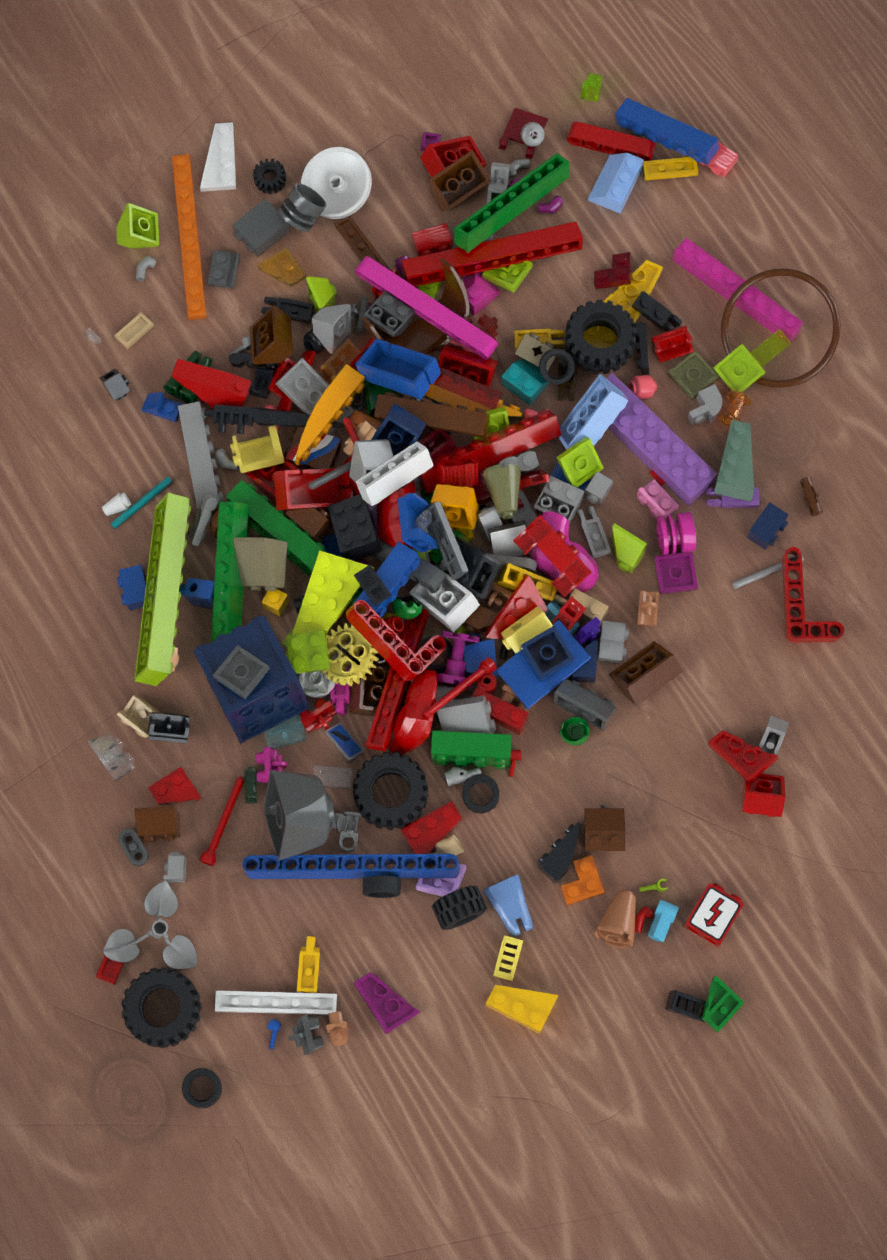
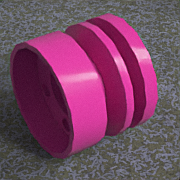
M691 512L678 513L676 522L673 521L671 514L666 516V522L663 515L657 516L656 538L662 555H667L669 548L671 553L675 554L677 545H679L682 553L696 551V533Z

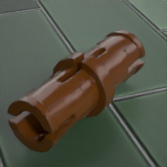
M806 477L801 479L800 483L805 495L804 500L807 501L811 516L823 513L818 499L819 494L814 488L812 478Z

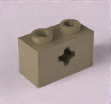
M530 332L529 335L524 334L514 353L539 367L543 354L551 349H555L556 346L547 341L543 344L538 341L540 337ZM540 346L542 353L541 355L537 353L535 356L532 349L533 347L537 348ZM552 356V357L549 358V360L547 361V363H546V370H547V371L549 370V368H550V366H551V364H552V362H553V360L555 359L556 356Z

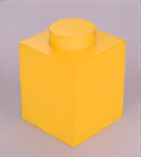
M278 589L276 591H267L262 600L263 609L281 617L289 603L288 594Z

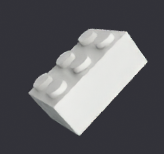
M447 574V577L435 592L417 584L409 592L416 603H422L423 609L428 610L429 614L452 632L480 606L469 590L457 581L452 580Z

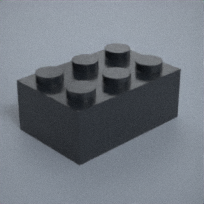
M361 494L328 506L343 558L356 561L383 551L369 503L362 499Z

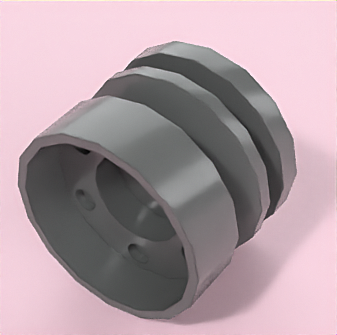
M296 183L289 193V198L284 200L278 211L288 224L300 231L309 232L312 225L316 222V217L322 214L327 204L312 188Z

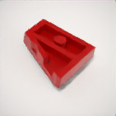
M539 469L521 475L519 491L523 490L524 487L549 482L548 474Z

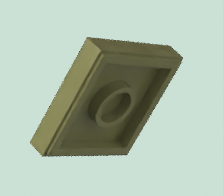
M696 350L667 372V375L691 400L697 397L699 391L709 387L720 377Z

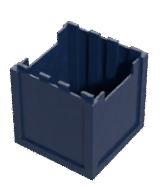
M259 615L251 619V623L243 627L239 625L231 629V633L227 635L223 633L215 637V641L207 645L204 643L194 650L207 677V681L240 744L310 709L299 678L265 615L261 617ZM237 645L267 664L270 668L246 699L213 677V674Z

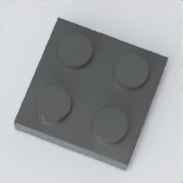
M237 645L213 674V677L246 699L270 668L267 664Z

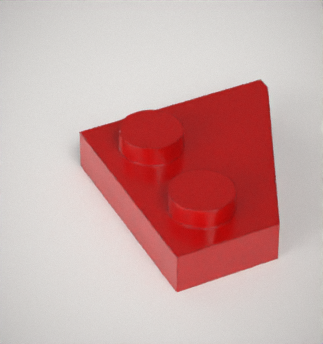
M182 767L148 787L159 805L202 799Z

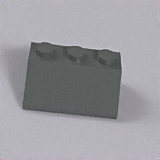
M565 679L554 694V704L586 720V722L602 731L606 729L616 711L612 701L597 697V693L590 689L585 690L581 688L580 684L574 680L569 681Z

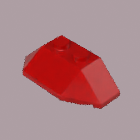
M414 481L404 485L377 504L378 537L393 548L400 542L408 548L414 549L402 541L398 498L408 493H415Z

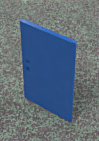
M560 620L555 622L553 626L556 627L575 658L571 665L539 682L522 652L519 651L496 670L525 705L526 709L531 708L591 659V656L586 653Z

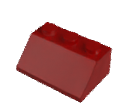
M446 345L440 353L438 362L441 371L439 377L441 378L442 375L452 378L451 383L458 385L461 382L470 386L468 390L475 392L477 389L487 393L485 396L487 398L495 377L498 360L491 358L486 360L475 353Z

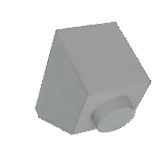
M770 715L759 744L762 751L769 754H778L789 722Z

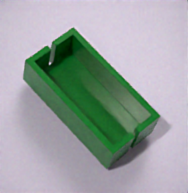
M448 731L432 732L431 757L432 763H436L435 765L437 766L455 764L456 767H467V765H475L476 768L494 766L495 769L510 767L511 735Z

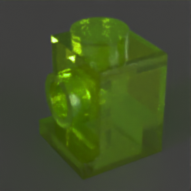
M588 74L587 80L584 79L581 99L599 101L603 75Z

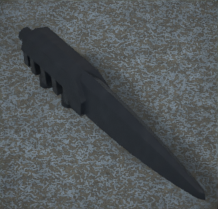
M215 404L214 410H204V416L213 417L212 421L214 424L219 423V433H225L226 424L237 425L236 434L241 435L244 434L245 425L253 427L254 422L262 426L305 427L310 415L284 410ZM334 421L331 424L332 428H344L343 424Z

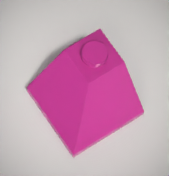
M481 272L467 275L462 279L468 295L469 312L473 316L501 294L490 281L483 277Z

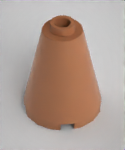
M622 890L616 893L595 929L594 935L598 940L600 938L605 939V944L617 948H627L629 944L630 947L633 946L636 897L631 891Z

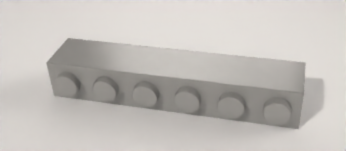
M200 401L179 405L178 410L197 509H199L204 495L211 492L218 501L216 509L211 511L215 512L219 508V502H224L222 492L218 493L217 487L221 485L219 476L214 473V469H217L215 458L211 457V452H214L212 441H208L207 437L211 434L209 425H205L204 419L207 418V416H204L205 407H201Z

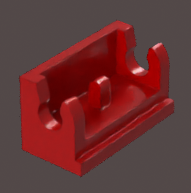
M686 326L651 337L652 350L659 363L694 352L691 344L693 340Z

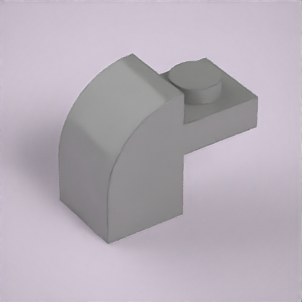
M492 162L487 203L508 189L510 164Z
M715 384L698 392L697 401L700 407L689 412L687 420L690 425L694 423L700 424L707 418L711 424L718 418L722 407V396Z

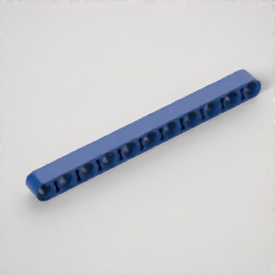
M453 854L294 855L282 860H277L276 855H250L245 857L242 862L244 872L250 879H364L368 876L379 875L397 878H454L460 871L458 858ZM450 863L455 865L453 868H446V865ZM331 864L336 865L333 869H327ZM350 864L356 865L353 869H347V866ZM369 864L376 865L373 869L366 868ZM389 864L395 865V867L392 869L386 868ZM408 864L415 865L412 869L406 868ZM428 864H434V865H435V866H434L433 868H431V869L426 868V866H427ZM251 865H257L253 870L248 869ZM270 865H277L272 870L268 869ZM290 865H296L294 869H287ZM309 865H316L314 869H307Z

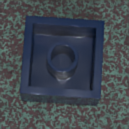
M394 403L371 440L388 439L393 455H397L417 441L427 423Z
M555 626L520 646V651L539 682L571 665L575 659Z

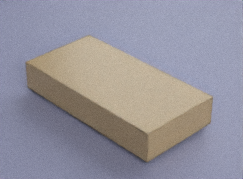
M140 312L114 335L115 339L128 350L151 330L154 324Z

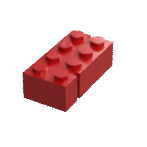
M337 468L274 472L277 511L312 507L328 508L329 505L353 497V488L340 490L339 487L352 485V478L349 477L350 470L315 489L309 488L310 482Z

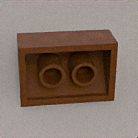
M471 150L428 179L433 199L441 212H445L484 187L491 180L473 150Z
M275 305L250 326L253 364L281 363L293 353L291 316Z
M654 641L612 671L609 676L626 698L637 705L652 693L658 691L667 682L673 680L682 670L674 654Z

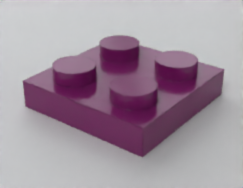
M692 552L654 556L660 594L698 590Z

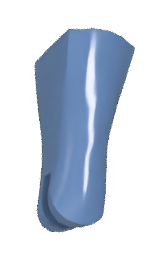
M519 875L512 876L483 890L484 895L513 937L521 934L515 921L518 918L526 932L533 929Z

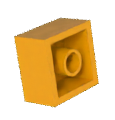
M437 484L431 505L434 502H441L450 527L474 530L480 512L474 488Z

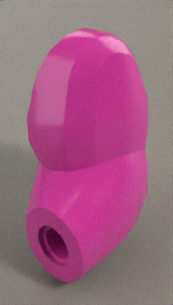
M552 511L544 512L543 518L553 529L563 532L567 537L565 541L569 546L573 544L579 550L578 556L592 571L575 589L583 593L591 590L599 578V568L596 561L580 544L569 541V521L564 516ZM537 546L530 551L531 559L537 562V571L552 581H555L561 575V572Z

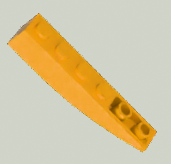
M346 364L315 405L300 440L295 460L297 466L302 461L305 462L308 459L310 450L320 444L322 435L329 433L334 420L338 421L343 414L342 410L345 407H349L354 400V395L356 393L359 394L363 390L365 376Z
M442 375L441 378L438 377L432 385L429 384L430 388L425 393V396L439 402L449 403L450 406L455 408L457 405H463L472 411H475V408L490 411L506 407L507 414L510 417H522L523 413L519 412L521 408L512 404L507 407L503 405V400L494 396L492 400L486 398L487 393L477 389L475 392L468 390L470 386L461 382L458 385L451 383L452 378Z

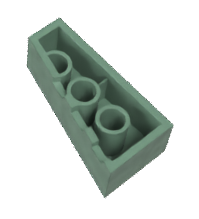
M732 420L714 494L751 502L754 493L750 423Z

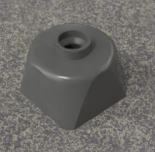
M270 770L264 802V815L277 860L286 859L323 846L328 839L329 824H332L334 819L333 803L330 795L326 794L321 779L316 775Z

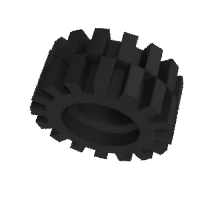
M265 159V163L261 160L259 162L260 166L256 164V169L253 170L256 187L265 194L266 191H268V194H272L271 191L278 193L277 189L281 191L283 189L282 186L286 184L284 166L278 160L275 162L274 159H271V162H268V159ZM268 172H274L277 176L274 180L266 181L263 179V175Z

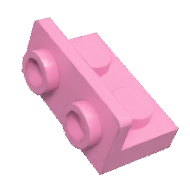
M655 479L644 488L640 487L638 489V501L650 509V513L655 519H657V516L662 515L666 519L667 515L673 514L679 509V505Z

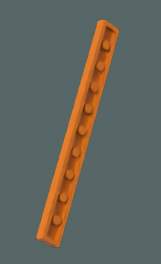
M190 154L172 156L188 320L207 318L191 159Z

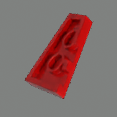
M724 730L708 741V746L749 783L778 760L777 755L764 752L762 748L756 745L755 747L749 745L743 739Z

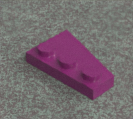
M372 972L353 983L385 1035L420 1014V1011L408 1004L404 998L392 991L387 984Z

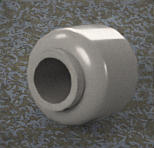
M535 122L526 123L520 132L522 141L531 147L541 144L545 137L543 127Z

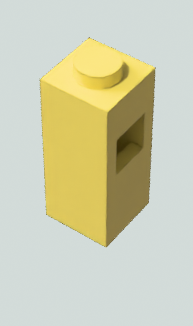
M537 606L501 632L504 638L502 643L508 650L512 649L515 653H518L523 643L553 627L545 613Z

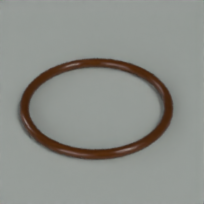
M781 268L758 273L742 283L728 300L721 321L722 344L728 356L733 352L728 335L730 314L738 298L753 284L769 277L790 276L809 283L822 294L830 308L833 319L832 339L825 356L812 370L799 377L788 380H770L760 377L755 382L774 388H785L802 384L821 372L836 351L841 330L839 311L834 298L827 288L817 279L804 272Z

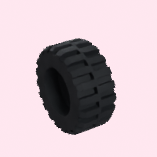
M597 300L596 303L589 301L586 302L585 307L580 305L577 307V312L574 311L570 315V320L566 324L565 349L574 359V364L577 367L582 366L583 371L588 372L592 370L593 374H599V372L608 374L611 369L614 372L619 370L620 365L624 366L628 359L631 358L636 341L635 322L633 318H630V313L627 310H622L623 307L617 304L615 306L609 300L607 303L602 302V300ZM604 326L611 329L616 334L618 340L610 347L596 348L585 341L583 334L591 327Z
M383 752L382 756L376 754L372 756V760H366L363 763V767L358 769L356 779L353 781V797L359 813L369 824L373 823L380 829L382 827L387 828V830H393L395 827L402 829L404 825H410L415 822L414 819L416 817L419 818L421 816L423 808L427 805L428 784L424 771L420 769L416 761L413 762L411 760V757L407 755L404 757L400 756L399 752H394V754ZM385 775H398L408 783V798L397 807L387 808L380 806L373 798L372 788L374 783Z
M162 967V969L152 968L150 972L146 973L144 971L140 973L138 979L134 978L130 982L132 985L129 989L126 988L124 992L126 995L125 999H122L121 1006H123V1011L121 1013L122 1018L125 1020V1026L135 1038L152 1047L167 1048L170 1045H178L181 1040L185 1041L189 1038L188 1035L191 1031H195L197 1028L195 1025L201 1018L199 1014L200 1010H202V1004L200 1003L199 992L194 984L179 971L170 970ZM159 989L173 991L180 1000V1012L177 1018L171 1024L164 1027L150 1024L143 1013V1006L147 997Z

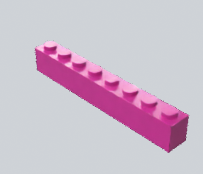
M687 238L674 251V262L727 300L746 281ZM750 286L745 290L735 303L736 307L787 344H790L801 330L803 324L801 320L754 286Z

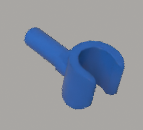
M271 1019L267 1026V1029L273 1031L269 1049H274L276 1036L281 1028V1023L274 1019Z

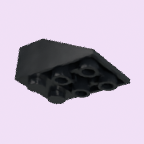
M455 536L468 568V572L455 581L481 599L489 597L506 563L462 538ZM444 570V572L451 577L449 570Z

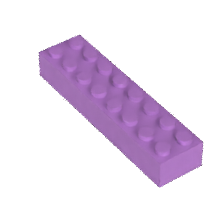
M611 373L606 379L621 390L629 401L608 429L650 470H653L689 507L715 483L718 474Z

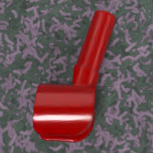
M513 750L511 752V765L508 774L510 777H513L515 761L522 760L521 750Z

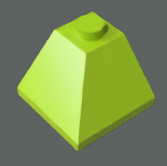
M130 203L126 204L116 227L117 244L131 249L158 247V213Z
M306 277L308 294L316 313L321 308L334 306L335 294H337L334 284L330 285L328 278Z
M614 523L610 540L615 562L620 570L628 571L632 574L644 557L647 543Z

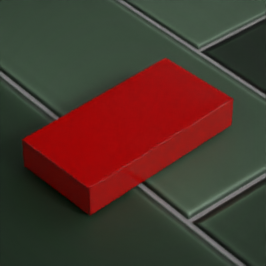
M104 956L96 978L115 985L125 962H116Z

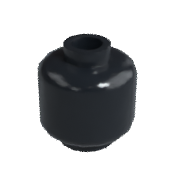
M313 328L305 334L303 341L307 351L313 350L316 354H319L326 349L313 333Z

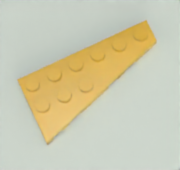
M646 260L632 273L630 285L619 286L603 302L607 303L609 300L615 306L617 304L623 307L622 310H627L630 313V318H633L636 324L640 313L632 308V304L642 291L651 295L663 271V267ZM604 326L591 327L583 334L585 341L596 348L610 347L618 340L616 334Z

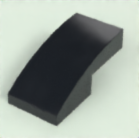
M368 565L354 575L374 606L379 605L392 596L371 565Z

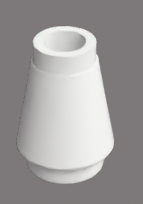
M124 492L122 494L118 493L102 506V509L106 516L128 510L131 502Z

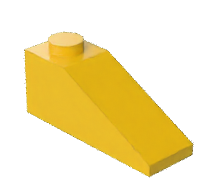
M510 563L505 564L496 584L510 590H515L525 574H528L542 599L551 602L554 600L557 589L551 584L552 580Z

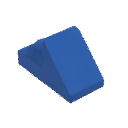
M162 392L150 393L147 395L141 411L177 422L179 417L178 406L182 405V403L165 398Z

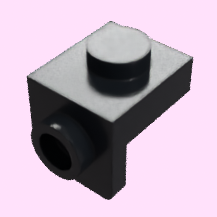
M256 367V378L249 388V394L267 399L271 392L268 387L274 377V373L272 370Z

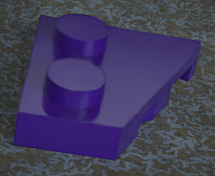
M595 617L579 630L574 638L581 647L599 637L601 621Z

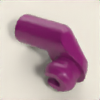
M554 196L548 204L539 203L538 213H556L563 205L562 197Z

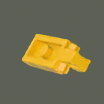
M307 936L306 947H301L297 992L317 993L320 948L315 947V937Z

